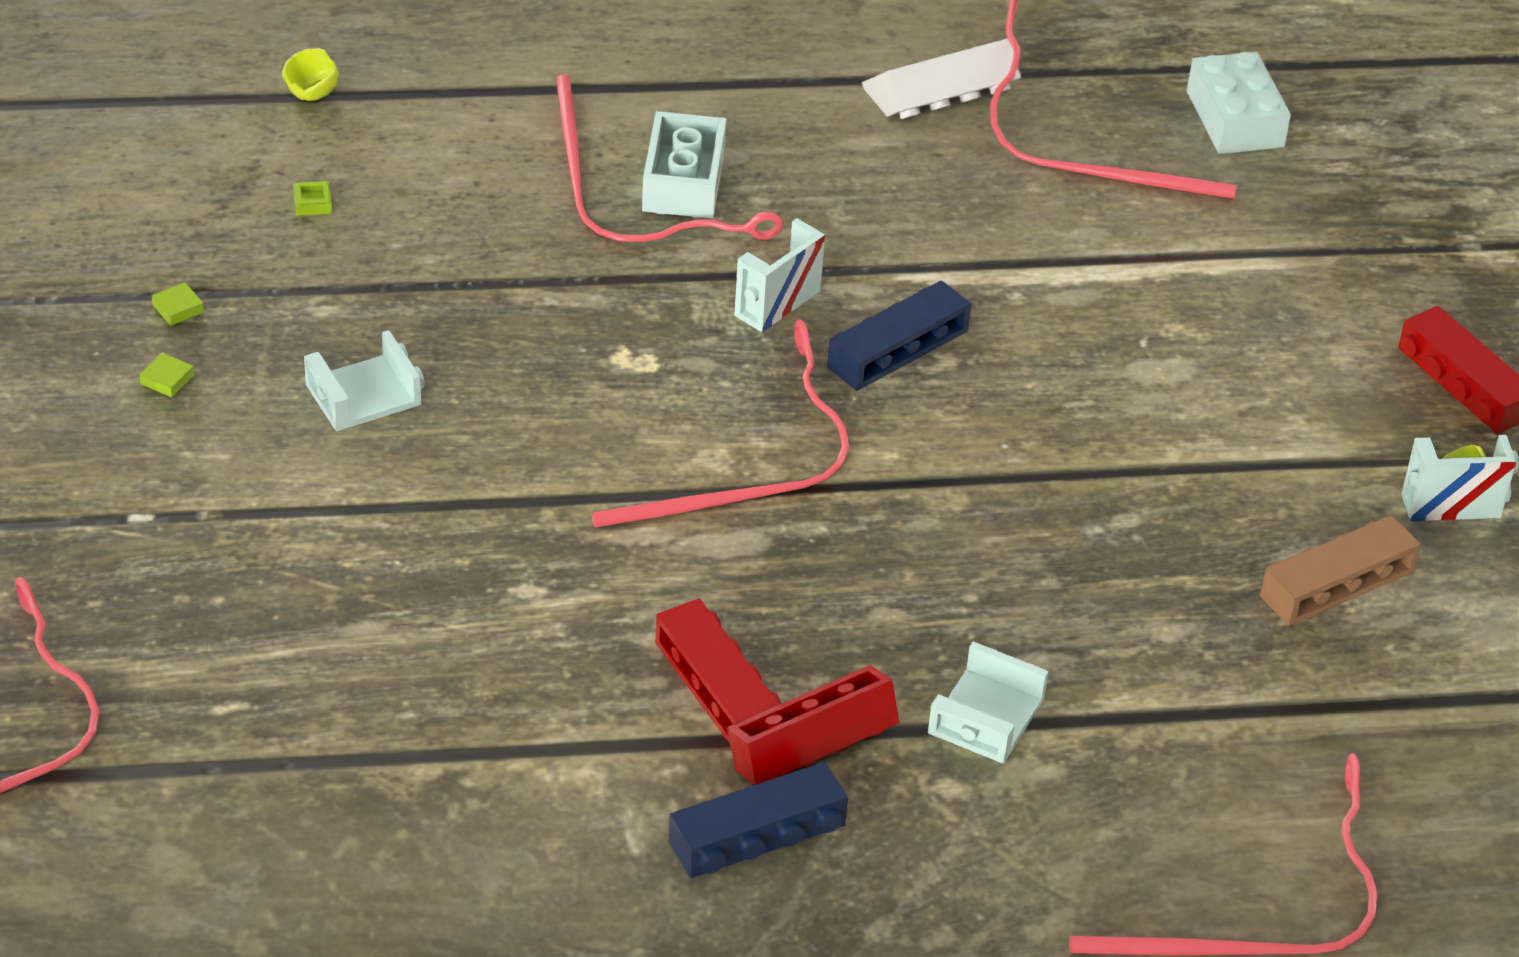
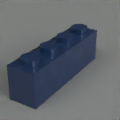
M941 280L830 338L827 367L858 391L968 332L972 303Z
M822 762L670 813L668 842L691 879L705 873H714L723 867L743 860L755 859L761 854L784 846H793L799 841L822 833H831L845 826L848 796L826 762Z

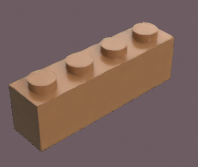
M1392 515L1378 521H1371L1357 530L1345 535H1338L1331 541L1314 548H1307L1298 555L1271 564L1265 569L1260 597L1288 626H1291L1413 573L1421 544Z

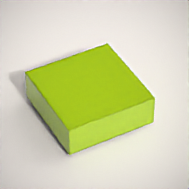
M329 181L293 183L296 216L332 214Z
M185 282L152 295L153 306L170 326L204 313L203 302Z
M162 352L139 374L140 384L173 397L194 377V366Z

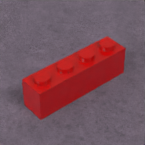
M1438 305L1404 320L1398 348L1407 357L1413 360L1497 435L1519 425V374Z
M700 598L656 614L655 643L729 744L727 727L782 704L778 695L775 692H770L763 683L757 667L750 665L744 658L738 642L734 638H729L723 630L717 614L713 611L710 612Z
M869 665L727 727L735 771L750 783L756 785L796 769L806 768L812 765L814 761L831 753L842 752L849 745L867 737L880 735L885 729L900 723L893 680L872 665Z

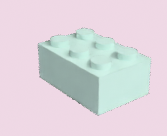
M1258 52L1192 58L1187 93L1218 154L1285 147L1291 114Z
M656 111L643 175L642 211L657 214L684 215L694 218H714L725 153L727 118Z

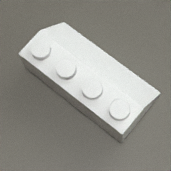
M1004 39L889 70L862 82V85L886 116L899 113L900 118L905 119L921 114L919 108L930 105L931 111L950 106L949 99L960 97L961 103L981 97L980 91L990 89L991 94H994L996 87L1010 71L1013 61V48L1009 40ZM1017 68L1015 77L1010 82L1021 78L1019 68ZM1010 83L1005 87L1003 91L1011 89Z

